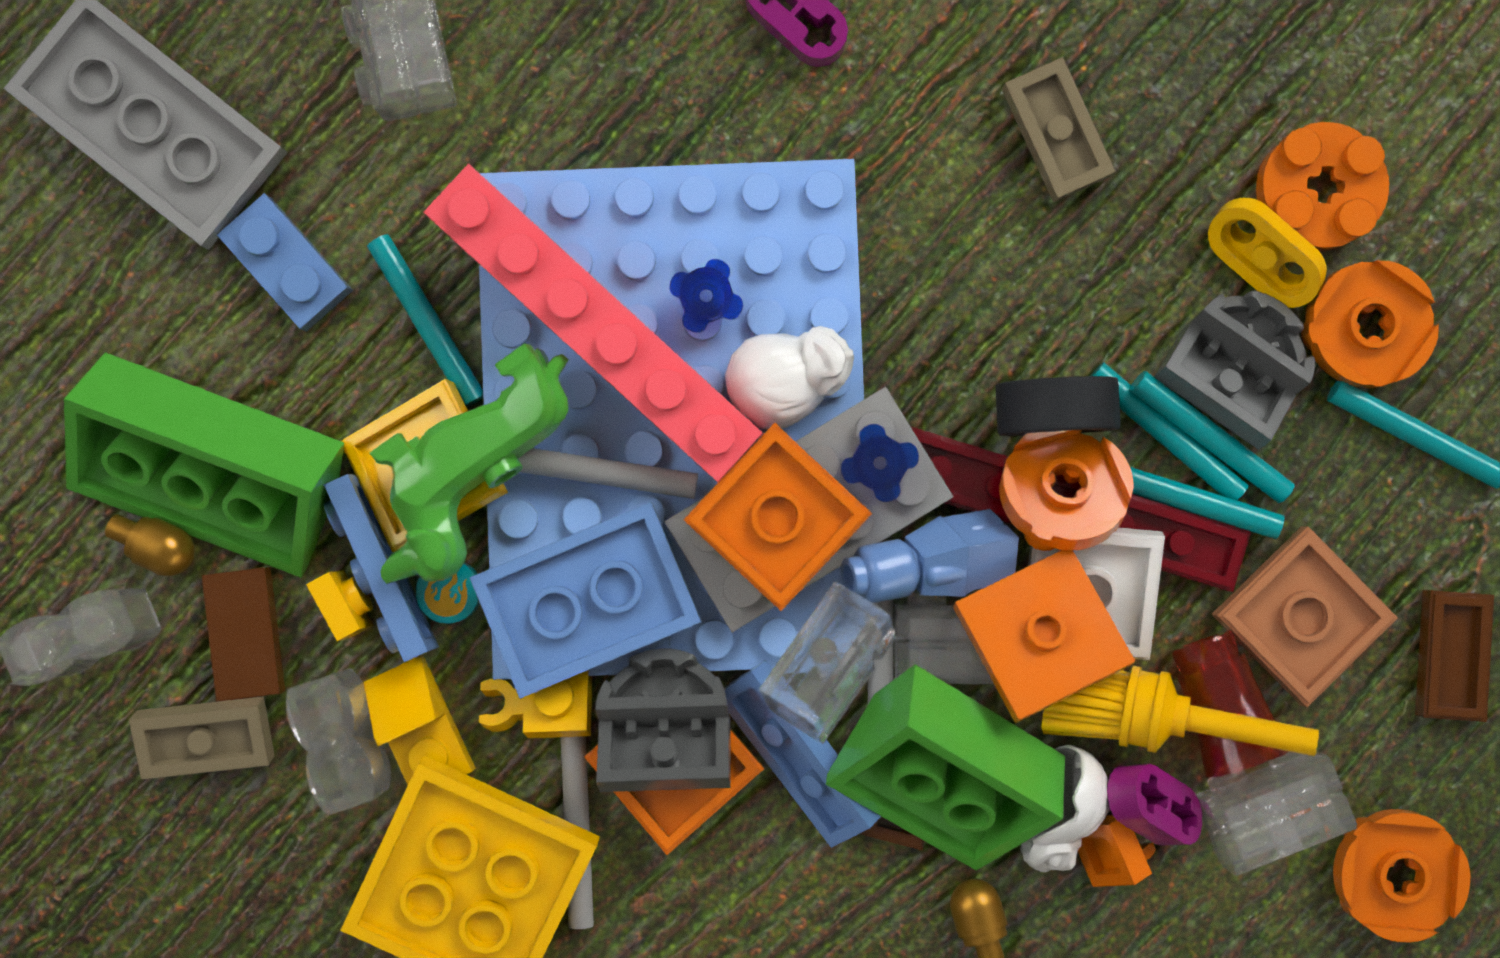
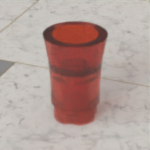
M1231 630L1193 641L1171 651L1174 661L1181 672L1177 678L1184 696L1191 697L1190 705L1276 721L1254 678L1245 653L1238 654L1237 643ZM1196 733L1206 778L1224 776L1249 769L1289 752Z

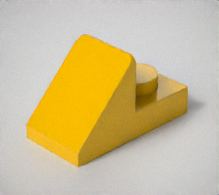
M420 655L363 682L374 740L377 746L388 742L407 785L423 755L464 774L471 773L476 769L424 655Z

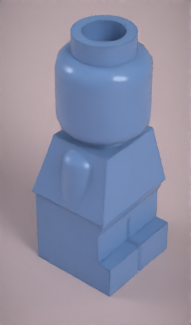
M991 509L947 517L940 515L905 536L904 541L896 539L859 547L853 557L845 558L842 561L841 577L843 586L850 597L861 596L869 603L907 597L915 589L921 595L965 597L966 594L973 590L985 588L1016 572L1019 537L1007 525H1004L1003 521Z

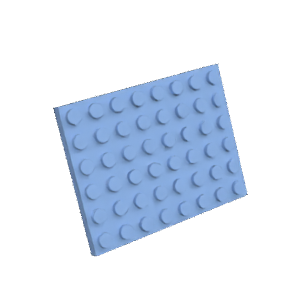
M854 159L480 173L729 402L730 396L727 393L725 373L732 354L746 339L760 334H789L799 337L804 332H809L812 328L818 326L834 329L840 337L846 340L849 348L853 350L854 361L852 371L844 385L833 395L825 396L811 414L797 423L782 429L794 441L799 440L864 400ZM479 265L484 405L496 401L501 391L511 386L515 381L513 376H502L494 364L524 343L531 345L534 350L537 348L543 350L549 361L553 356L563 354L569 360L558 378L568 399L569 410L559 427L533 448L698 473L695 498L692 499L519 472L504 483L508 493L487 504L489 569L648 502H653L702 622L589 669V676L617 675L629 665L630 657L644 651L661 648L677 649L691 653L696 657L698 663L709 671L751 670L764 660L773 669L868 665L872 603L867 602L861 596L850 597L846 593L841 577V566L801 590L782 611L775 606L736 631L731 632L664 522L704 498L717 482ZM759 429L763 434L767 431L766 429ZM491 631L493 680L511 679Z

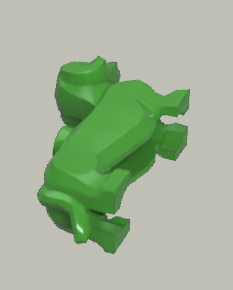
M524 343L494 364L502 376H513L515 380L511 386L501 391L496 401L440 421L428 429L421 439L416 436L407 442L402 433H397L369 452L378 464L389 465L392 468L393 481L390 503L408 532L406 534V543L391 554L381 568L380 574L386 584L414 575L421 577L425 582L442 581L450 578L460 570L467 556L465 540L457 520V508L461 499L484 481L489 488H493L517 475L523 468L518 458L549 437L567 415L569 410L568 399L558 378L569 360L563 354L553 356L549 361L543 350L539 348L534 350L531 345Z

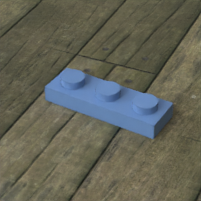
M346 474L324 484L330 500L324 503L327 518L339 537L345 535L348 537L357 557L350 561L352 573L365 595L373 593L383 615L377 619V627L388 650L391 653L399 651L403 661L406 662L438 648L439 645L425 614L418 605L416 594L409 579L405 578L386 584L381 577V568L393 553L356 475Z
M766 660L724 688L728 711L731 717L831 848L870 829L881 817L826 785L827 773L838 754Z

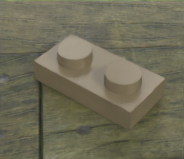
M1063 57L1004 84L1002 92L1053 203L1110 178L1116 172Z
M264 696L136 710L129 719L141 779L269 766L275 756Z

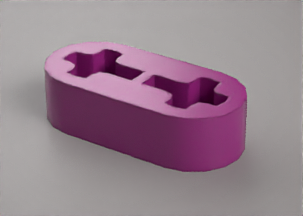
M745 0L747 10L752 17L805 64L815 67L827 66L839 59L843 53L848 33L846 19L829 0H785L793 8L790 12L776 0L769 1L767 5L761 3V0ZM803 17L815 28H820L825 23L829 24L832 27L829 38L832 45L828 47L822 42L815 44L813 48L807 45L808 29L799 19Z
M1151 764L1121 765L1113 770L1108 781L1107 797L1110 810L1116 820L1157 845H1191L1197 841L1202 829V809L1196 793L1190 787Z

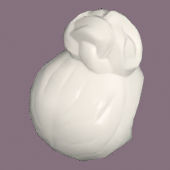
M823 326L814 327L799 337L789 334H760L746 339L732 354L725 373L730 402L758 429L768 430L774 423L781 429L789 427L811 414L825 396L833 395L844 385L852 371L854 361L853 350L849 348L846 340L840 337L834 329Z
M1075 745L1059 746L1055 749L1065 755L1063 819L1021 844L1020 850L1024 861L1030 867L1040 872L1071 870L1076 865V856L1078 849L1081 847V839L1091 835L1098 829L1110 809L1107 797L1109 779L1102 765L1091 753Z

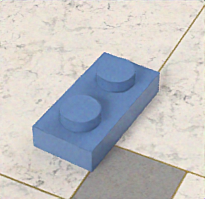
M265 193L217 234L284 312L303 331L307 332L353 291L273 199Z

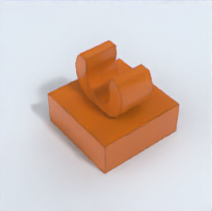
M1107 815L1095 832L1081 839L1082 842L1081 847L1078 849V854L1093 887L1136 885L1152 874L1147 860L1156 851L1154 843H1139L1135 832L1122 825L1113 815Z

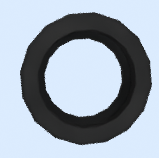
M1054 377L1008 381L996 384L997 430L1000 436H1023L1026 433L1072 430H1082L1081 433L1118 430L1121 426L1119 382L1116 377Z

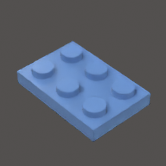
M648 502L469 577L519 699L702 622L653 502Z

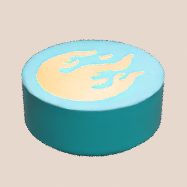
M464 563L457 573L442 581L425 582L419 577L416 585V598L419 607L426 616L439 623H455L468 618L480 605L469 578L478 573L470 565Z

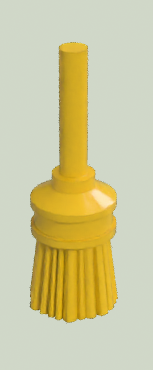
M1134 665L1131 673L1121 670L1044 709L1041 726L1043 734L1119 740V746L1128 747V745L1144 747L1147 748V752L1156 753L1170 735L1184 738L1185 731L1315 757L1319 730L1190 705L1191 697L1177 694L1170 672L1161 671L1158 674L1142 671V667Z

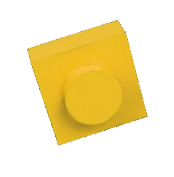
M333 571L306 584L336 641L352 638L374 626L367 612L373 609L369 595H365L362 592L354 576L348 579L344 571Z

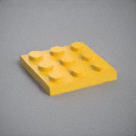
M423 755L417 764L340 931L399 958H543L597 848L600 836Z

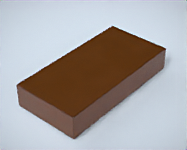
M271 567L201 575L216 702L285 692Z
M1422 590L1416 716L1487 722L1494 595Z

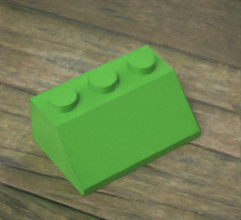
M914 664L873 695L828 771L826 785L977 871L1063 819L1065 755Z

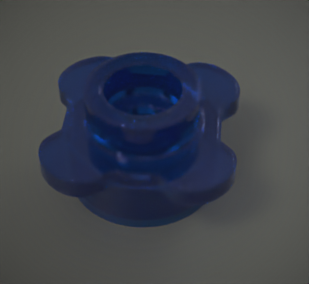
M711 259L706 263L705 267L697 268L689 274L678 272L670 281V292L674 297L679 298L684 310L682 323L690 332L701 333L706 330L709 323L722 318L734 320L742 312L743 301L740 296L732 291L728 280L730 268L724 261ZM708 290L712 293L713 297L709 302H704L700 299L702 291Z
M867 425L859 432L860 444L853 456L846 458L842 462L841 474L847 483H861L863 486L874 491L877 500L890 502L899 497L901 493L899 483L907 469L913 468L918 464L919 453L914 444L910 442L900 444L886 436L885 429L881 425ZM876 457H883L886 460L885 468L881 470L876 469L873 464Z

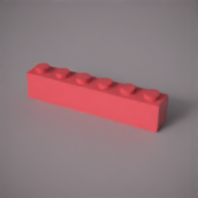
M469 163L424 211L445 234L717 483L763 435L762 431Z

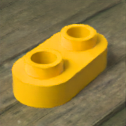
M1252 198L1233 199L1221 207L1209 226L1208 240L1213 252L1258 292L1274 297L1288 308H1296L1308 304L1319 292L1327 273L1324 257L1319 250L1261 201ZM1244 220L1254 226L1256 232L1246 233L1242 231L1237 221ZM1293 262L1302 267L1304 273H1291L1287 270L1285 263Z

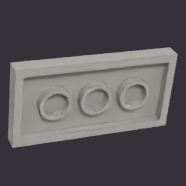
M75 0L4 87L7 92L200 246L208 250L219 238L217 234L234 220L288 153L97 0Z
M886 386L795 441L872 513L801 590L840 567L843 559L853 557L859 547L883 541L953 498L952 493ZM700 499L664 522L731 632H734L772 609L775 605L684 521V518L702 500Z

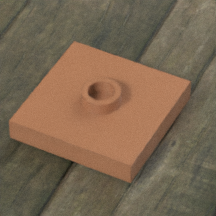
M1301 526L1212 613L1213 617L1299 705L1308 707L1398 619L1308 526Z

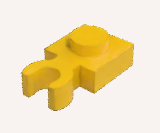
M589 670L520 699L516 689L505 680L488 679L480 684V690L486 697L502 696L505 698L504 707L500 712L479 715V723L489 731H505L514 726L517 721H523V733L527 738L591 736L592 676H589Z

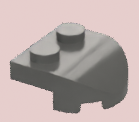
M1250 291L1244 296L1225 297L1224 294H1221L1214 298L1183 328L1154 377L1259 450L1273 439L1296 394L1310 384L1315 370V357L1306 356L1304 345L1299 337V334L1304 329V325L1285 304L1274 297L1258 291Z
M667 648L644 651L630 657L629 665L620 671L610 683L607 680L604 681L598 693L595 708L599 720L596 783L600 792L731 788V726L725 690L719 677H715L707 668L699 664L693 654Z

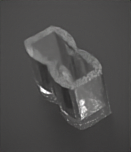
M145 588L101 590L75 599L59 614L32 617L15 624L0 637V652L14 685H34L77 675L89 669L100 658L137 650L152 641L162 628Z
M350 668L289 688L286 696L288 722L297 741L308 751L306 776L310 791L319 807L327 815L373 801L387 791L391 781L390 762L384 745L377 746L373 731L370 729V714L364 683L360 677Z

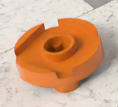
M1334 122L1308 124L1286 135L1263 159L1256 180V198L1273 210L1317 250L1329 251L1337 249L1369 233L1375 227L1377 220L1382 216L1389 195V175L1384 163V150L1375 138L1363 136L1359 131L1349 126ZM1321 171L1330 175L1331 181L1335 182L1337 192L1328 197L1327 203L1318 201V191L1308 189V179L1317 178L1320 176Z
M1392 261L1359 262L1335 271L1325 278L1319 292L1307 305L1306 321L1303 324L1304 329L1301 332V338L1304 345L1311 350L1317 364L1332 378L1355 387L1369 389L1382 387L1412 376L1424 366L1432 355L1438 340L1439 324L1434 325V313L1431 308V304H1434L1435 301L1427 284L1409 268ZM1376 309L1382 314L1378 325L1385 332L1382 338L1374 335L1364 338L1359 332L1358 315L1359 313L1366 315Z
M1082 430L1026 433L1017 442L1013 452L1006 459L1001 475L999 494L1007 517L1024 534V538L1030 546L1041 551H1051L1054 549L1063 551L1083 550L1104 542L1120 527L1132 497L1134 488L1133 476L1125 456L1114 443L1105 437H1102L1099 442L1092 436L1081 434ZM1063 475L1067 483L1078 482L1082 488L1076 491L1074 498L1062 497V495H1058L1052 489L1055 484V476Z
M1382 810L1368 817H1359L1351 821L1346 827L1344 839L1340 842L1334 858V885L1343 910L1369 931L1384 939L1395 942H1419L1437 934L1438 932L1434 929L1443 925L1449 916L1455 919L1464 908L1470 889L1468 859L1461 846L1454 843L1451 835L1437 821L1410 810ZM1404 858L1405 866L1415 870L1414 881H1404L1402 890L1394 892L1393 882L1387 880V872L1390 867H1394L1397 860Z

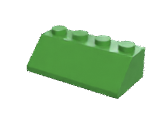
M106 352L64 398L66 489L142 518H159L183 529L192 537L295 576H303L327 518L324 503L329 501L330 497L324 484L340 477L344 442Z

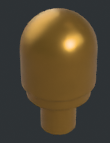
M115 514L105 528L106 537L125 545L124 554L131 559L132 563L161 576L178 575L185 571L193 561L195 548L189 534L183 529L159 518L143 517L138 522H135L122 515Z
M970 879L962 882L955 888L950 899V910L958 937L963 939L965 947L975 946L978 958H1005L999 939L1007 935L1005 926L1008 923L998 892L991 884L980 879Z

